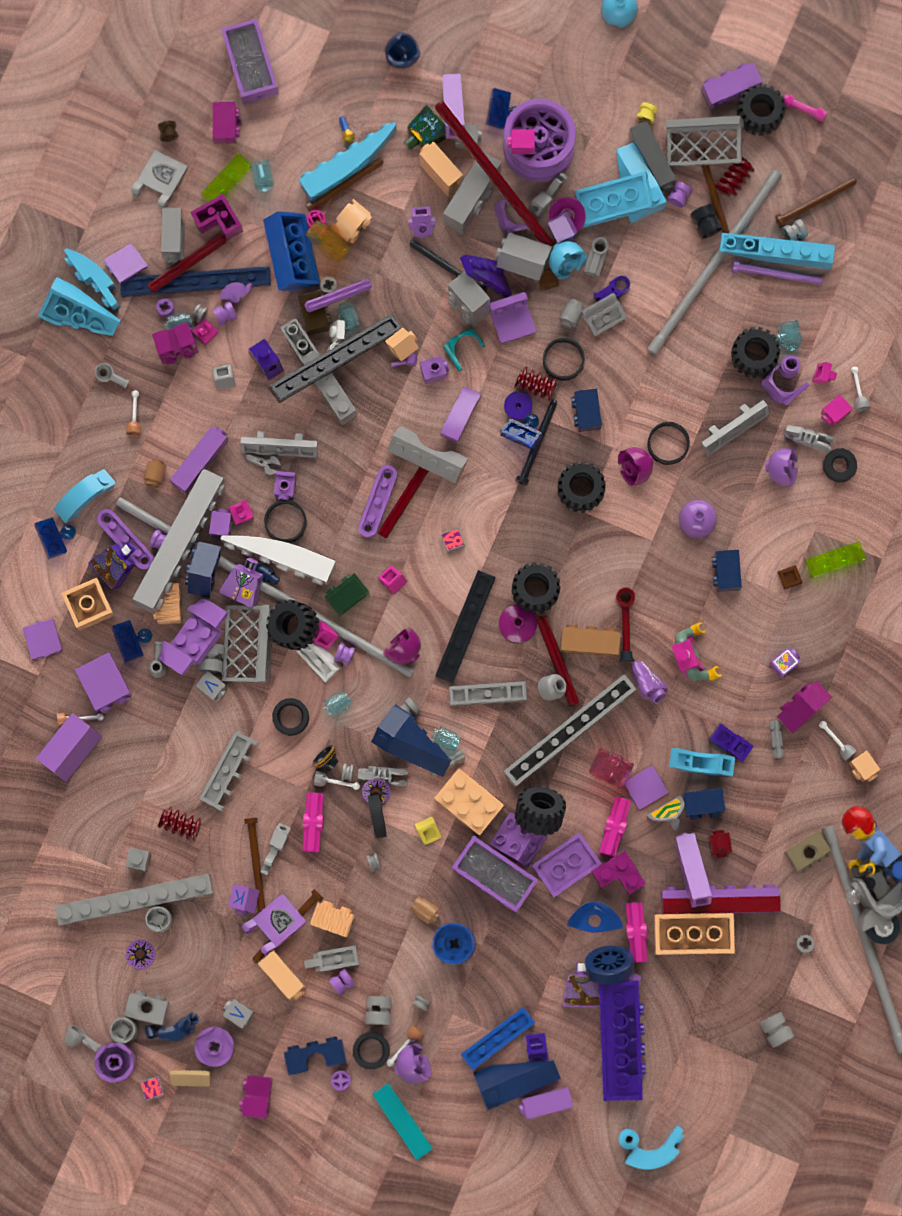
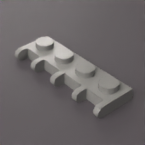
M235 731L199 800L223 812L225 808L219 805L224 794L232 796L233 793L227 790L234 776L241 779L242 775L236 773L242 760L251 761V758L246 756L250 745L258 747L260 743Z

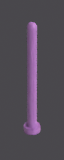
M734 260L732 273L742 271L819 285L823 282L821 277L740 264L739 260Z

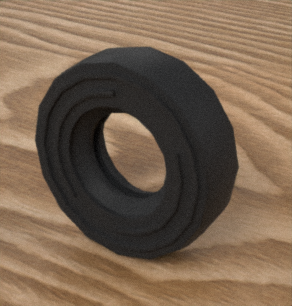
M836 448L825 456L823 470L830 480L845 482L855 475L857 460L849 450ZM838 458L844 459L847 463V469L844 472L834 470V460Z

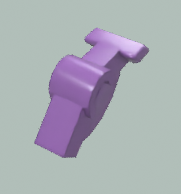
M241 283L228 284L221 291L220 298L237 303L244 295L252 291V284L249 283L246 286Z

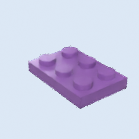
M579 832L534 863L532 867L551 895L556 897L594 869L601 866L602 863Z

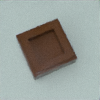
M550 268L545 269L540 281H538L540 290L544 291L559 287L557 276Z
M796 565L777 572L784 590L803 583Z

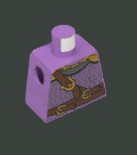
M576 963V975H568L563 1007H600L598 985L587 977L585 963Z

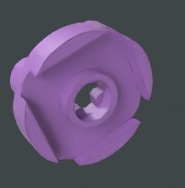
M210 1027L203 1030L195 1042L197 1058L208 1066L218 1067L224 1065L231 1059L234 1053L232 1036L226 1030L218 1027ZM214 1041V1043L220 1044L218 1052L210 1051L211 1042Z

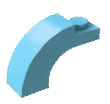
M105 469L95 475L90 474L63 496L55 506L54 511L66 524L79 516L91 501L113 488L116 482Z
M671 748L669 767L679 769L678 771L696 774L733 776L735 757Z
M676 1125L665 1143L656 1150L647 1151L636 1146L631 1150L624 1162L639 1169H655L666 1165L680 1152L674 1145L675 1143L679 1145L685 1135L682 1134L684 1129Z

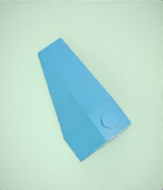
M634 142L617 149L620 178L647 172L654 209L629 215L630 222L634 223L665 209L666 199Z
M56 277L38 317L54 325L61 326L64 324L72 326L74 329H79L80 327L89 329L94 333L110 336L114 335L120 319L77 287Z

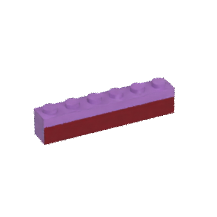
M774 884L763 885V888H755V885H743L744 889H736V885L724 886V889H716V886H710L712 893L711 904L691 907L686 887L685 890H677V887H665L666 891H661L662 915L781 912L780 888H775Z

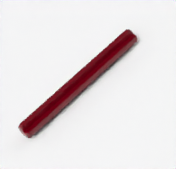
M223 234L217 235L148 283L149 290L152 293L157 292L227 242Z
M419 466L378 531L381 537L386 539L428 474V470Z
M541 616L536 619L557 675H560L566 683L565 697L569 706H575L580 702L547 616Z

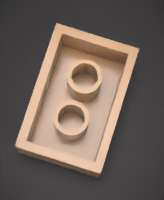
M461 769L454 773L434 798L437 803L479 837L504 808V804Z

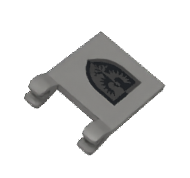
M155 150L138 180L132 186V195L138 197L143 186H146L162 194L157 204L160 209L166 208L188 166Z

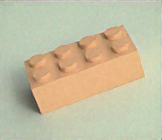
M733 913L653 916L654 955L735 953Z

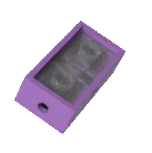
M257 19L222 28L223 39L243 105L279 95Z
M475 836L472 837L452 866L453 871L514 913H517L538 882V879Z

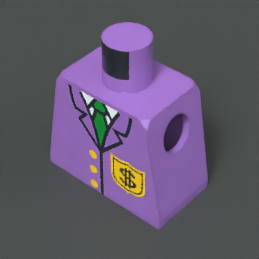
M247 558L245 565H236L219 593L251 608L258 603L263 575L255 571L258 562Z

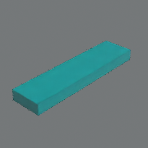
M389 1083L372 1094L416 1160L433 1149Z

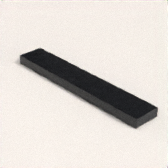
M477 571L435 677L450 683L454 682L495 581V576Z

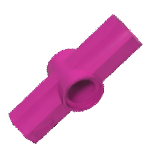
M307 793L306 812L303 816V851L315 853L320 850V837L324 821V815L322 814L324 794Z
M615 797L611 814L608 816L603 833L605 834L599 853L610 857H615L617 854L620 839L623 837L626 828V819L632 801Z
M628 903L625 908L627 917L626 935L629 949L633 955L634 963L647 962L646 923H644L643 903Z

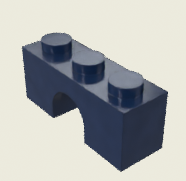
M337 1036L326 1038V1043L318 1044V1041L306 1043L307 1047L300 1049L299 1045L287 1047L288 1051L283 1052L288 1076L309 1071L307 1062L309 1057L315 1053L321 1054L325 1058L327 1067L347 1063L342 1039L338 1040Z

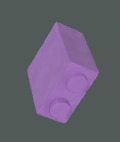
M110 652L75 669L97 713L108 712L112 709V705L119 703V705L123 704L132 696Z
M568 1087L521 1099L522 1104H519L521 1115H526V1119L573 1107Z

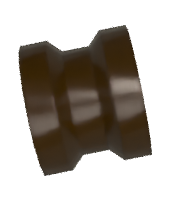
M164 121L157 125L158 130L161 131V141L169 142L179 137L178 132L175 131V121Z

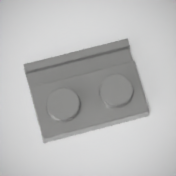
M614 293L581 311L593 336L600 334L627 318Z

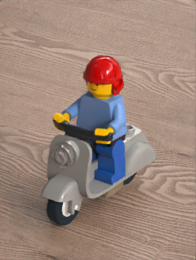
M853 806L843 814L842 826L846 834L851 833L855 839H859L858 842L862 849L856 856L857 859L851 860L848 863L849 870L851 869L854 878L851 879V888L844 891L846 893L844 897L850 904L853 905L855 903L859 905L861 902L866 908L860 915L858 930L865 931L869 939L875 943L888 944L897 938L901 928L900 921L896 915L902 911V855L881 830L874 829L876 821L873 815L864 807ZM870 857V863L860 867L861 862H865ZM875 865L897 883L878 902L874 900L869 891L876 885L875 879L868 877L875 873Z

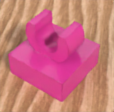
M206 318L192 330V333L205 346L219 333Z
M828 362L817 364L812 382L821 384L827 381L831 382V380L835 381L837 373L831 371L832 364Z
M246 500L229 507L236 526L254 519Z

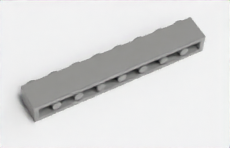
M202 469L133 597L135 606L152 614H155L157 609L160 610L165 601L163 598L166 593L169 594L172 590V582L175 577L180 575L183 561H187L189 558L192 544L197 543L201 527L205 528L208 522V514L210 511H214L218 496H222L226 486L223 477Z
M625 675L621 676L504 770L503 774L517 788L634 694L636 688Z
M205 874L57 905L55 909L58 925L66 926L213 895L214 889L211 875Z

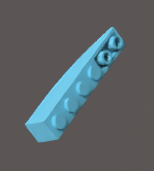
M396 123L384 124L378 132L368 134L364 138L365 140L360 143H353L343 153L338 152L333 156L332 160L320 163L317 169L312 172H305L299 179V182L311 203L368 165L397 131Z
M722 233L720 252L735 256L831 270L833 265L835 245L729 233Z

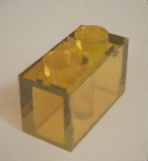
M317 220L305 234L328 259L338 263L351 249L327 224Z

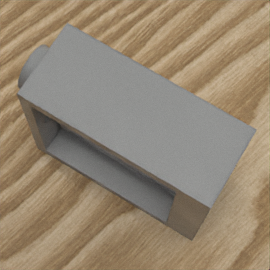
M162 208L161 253L165 262H168L170 265H176L184 259L185 218L181 208Z

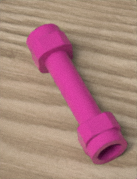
M785 95L784 103H786V108H796L814 116V120L823 122L827 111H824L822 108L817 110L794 100V96Z

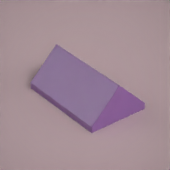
M71 713L36 759L67 782L103 736L75 714Z

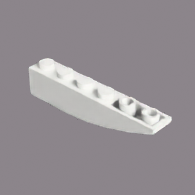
M251 536L221 537V541L224 543L223 546L228 549L234 550L237 548L242 550L241 553L248 557H252V555L257 556L259 561L265 564L274 563L278 569L286 572L288 569L294 571L295 576L303 579L306 576L312 579L311 582L320 586L323 584L328 585L336 566V561L286 542Z

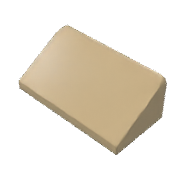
M171 1070V1085L209 1087L211 1085V1072Z

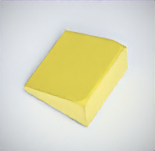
M433 817L415 824L424 846L442 838Z

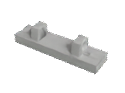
M762 400L751 409L746 404L739 407L742 415L720 430L715 425L710 427L708 430L711 436L701 442L704 453L709 457L770 415L765 401Z
M258 431L257 438L241 437L240 442L242 454L317 458L318 453L317 441L303 440V434L298 433L295 434V440L265 438V432Z

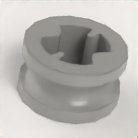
M332 277L323 278L320 283L321 291L325 295L336 291V280ZM327 282L334 284L331 290H328V288L324 289Z
M201 304L197 305L191 319H197L198 323L202 322L208 312V308H202Z
M343 765L342 781L348 779L349 782H352L354 765Z
M373 853V856L367 855L371 871L374 872L376 868L380 870L381 867L376 853Z
M809 935L800 936L796 941V947L802 953L810 952L814 948V940ZM803 938H806L807 941H810V945L807 946V950L803 949L804 946H800V943L803 942Z
M416 995V1000L412 1001V1004L427 1011V1006L431 1002Z

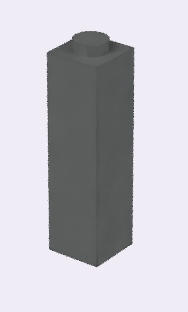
M645 121L630 128L629 136L661 191L667 192L673 189L676 177L648 122Z

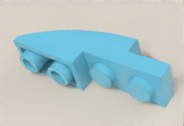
M66 248L64 250L66 254L64 259L69 267L74 266L77 270L74 274L80 282L84 281L86 285L91 283L96 293L101 292L103 295L101 300L107 308L111 307L113 311L120 308L118 302L111 294V291L115 289V285L108 275L84 255Z

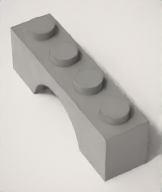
M402 426L393 434L387 451L453 483H456L462 475L468 458L452 450L439 452L426 447L419 441L416 433Z

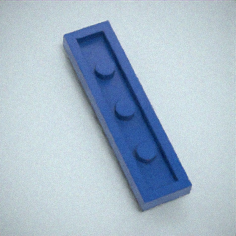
M523 1007L464 1051L461 1056L473 1070L535 1022Z

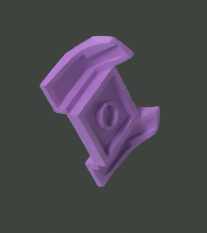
M200 599L198 603L189 606L187 610L192 614L171 644L164 641L161 646L162 651L159 653V659L183 676L192 664L198 663L200 665L222 635L220 625L228 615V612L206 599Z

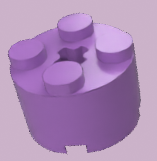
M109 1043L102 1046L96 1053L95 1069L97 1074L107 1082H122L134 1073L137 1058L133 1050L126 1044ZM118 1058L119 1066L113 1067V1062L111 1060Z

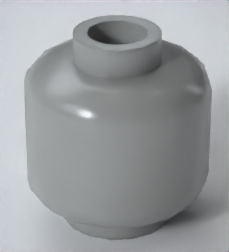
M548 675L539 680L538 692L546 701L559 699L566 692V683L560 675Z

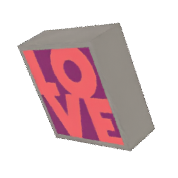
M459 528L441 534L447 553L465 547Z
M159 1076L139 1082L145 1101L165 1095Z

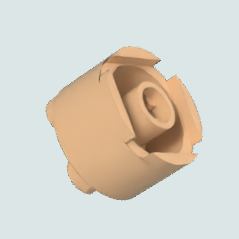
M353 199L352 203H349L336 218L338 222L335 225L332 224L330 229L347 243L351 242L353 244L360 236L359 230L361 228L365 230L371 223V213Z

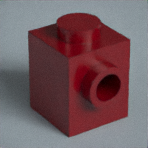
M724 830L712 831L713 835L708 837L711 856H716L717 859L728 857V854L732 852L729 832L724 833Z

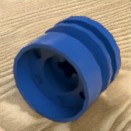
M448 923L443 925L436 931L433 937L435 955L447 964H461L468 961L476 949V939L473 932L462 924ZM458 939L459 948L455 947L452 949L451 940Z

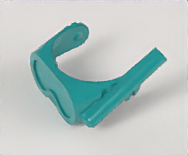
M472 327L452 337L443 346L459 372L463 369L455 355L454 348L456 342L461 337L466 335L474 336L482 348L485 347Z

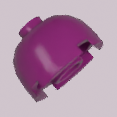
M638 447L628 448L619 452L618 465L621 464L623 468L620 473L630 486L642 484L650 478L654 463L651 455Z
M408 627V630L403 629L391 640L392 646L390 649L386 647L383 653L394 664L414 663L420 656L418 654L421 649L420 638L411 627Z

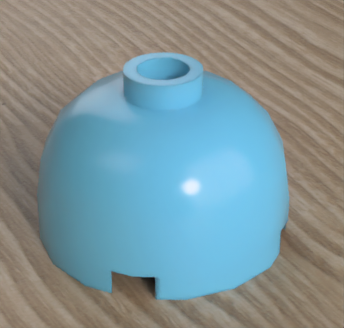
M603 0L601 3L602 17L611 26L614 25L622 28L630 25L636 18L638 12L636 0Z
M574 242L557 243L553 246L549 255V267L559 279H565L571 276L570 271L575 268L578 271L583 266L587 255Z

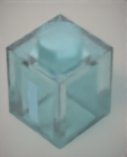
M269 159L250 163L256 190L265 191L273 187L274 182Z

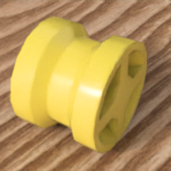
M641 103V110L637 113L636 119L640 122L647 121L649 125H652L658 108L650 103Z

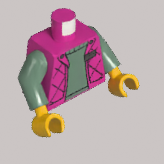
M699 622L691 625L690 628L678 632L675 635V644L672 645V649L680 671L687 678L689 677L692 681L707 680L708 678L714 681L722 676L716 673L719 667L715 666L708 671L705 670L693 635L697 636L705 633V630L701 631L699 628L703 623Z

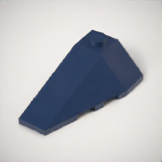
M395 704L377 727L371 742L389 754L442 777L445 776L452 760L437 743H433L426 735L425 729H421L416 724L415 718L409 712Z
M554 1060L491 1065L474 1072L487 1110L561 1079Z

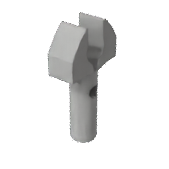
M252 454L246 455L247 461L264 467L265 475H276V470L270 469L269 465L275 464L281 467L277 457L272 455L267 460Z

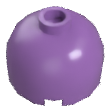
M789 448L776 450L771 455L770 460L766 461L765 470L769 472V477L777 485L791 486L795 484L798 469L795 468V462H798L796 450Z
M694 500L687 503L679 514L680 528L691 538L707 537L713 532L717 524L715 509L703 500Z
M417 1043L403 1048L396 1059V1074L410 1084L424 1083L429 1081L430 1079L427 1077L431 1076L428 1057L424 1056L423 1058L420 1052L423 1051V1048Z

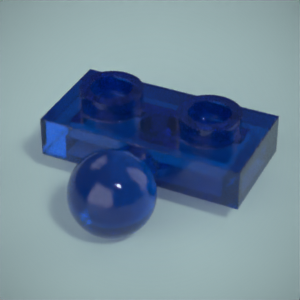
M497 88L491 90L486 125L502 130L505 128L507 115L509 116L517 107L509 108L511 92Z
M535 414L526 415L524 424L510 418L500 430L502 437L531 450L543 438L542 432L533 429L539 424V418Z
M53 517L34 524L48 560L67 553L62 538L71 540L75 537L76 530L73 526L65 525L59 531Z
M130 620L111 627L124 663L143 657L144 654L139 641L141 643H148L152 640L153 634L150 629L142 628L138 634H135Z

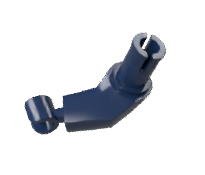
M193 1012L189 1013L187 1017H182L174 1026L160 1027L159 1031H156V1026L154 1025L146 1026V1036L149 1039L159 1037L160 1041L177 1042L194 1032L195 1025L199 1022V1016L196 1013L193 1016Z

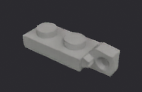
M356 945L317 952V954H313V959L304 961L305 969L315 967L316 972L359 965Z

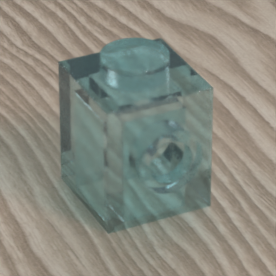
M798 320L779 323L776 339L781 344L782 350H797L803 342Z

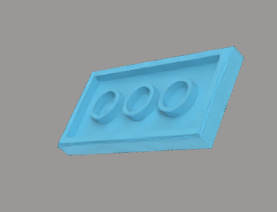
M647 172L637 173L575 191L576 199L583 205L586 211V220L583 228L654 209Z

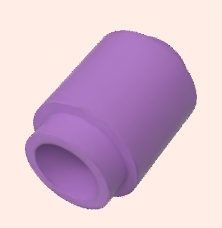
M795 356L785 357L779 368L781 375L785 378L795 377L800 369V361Z

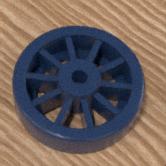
M620 946L599 947L591 951L584 961L587 977L600 984L619 983L630 977L634 972L632 953Z

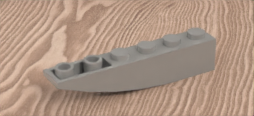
M296 318L280 327V330L303 366L320 356ZM332 373L314 383L341 426L357 417L355 407Z

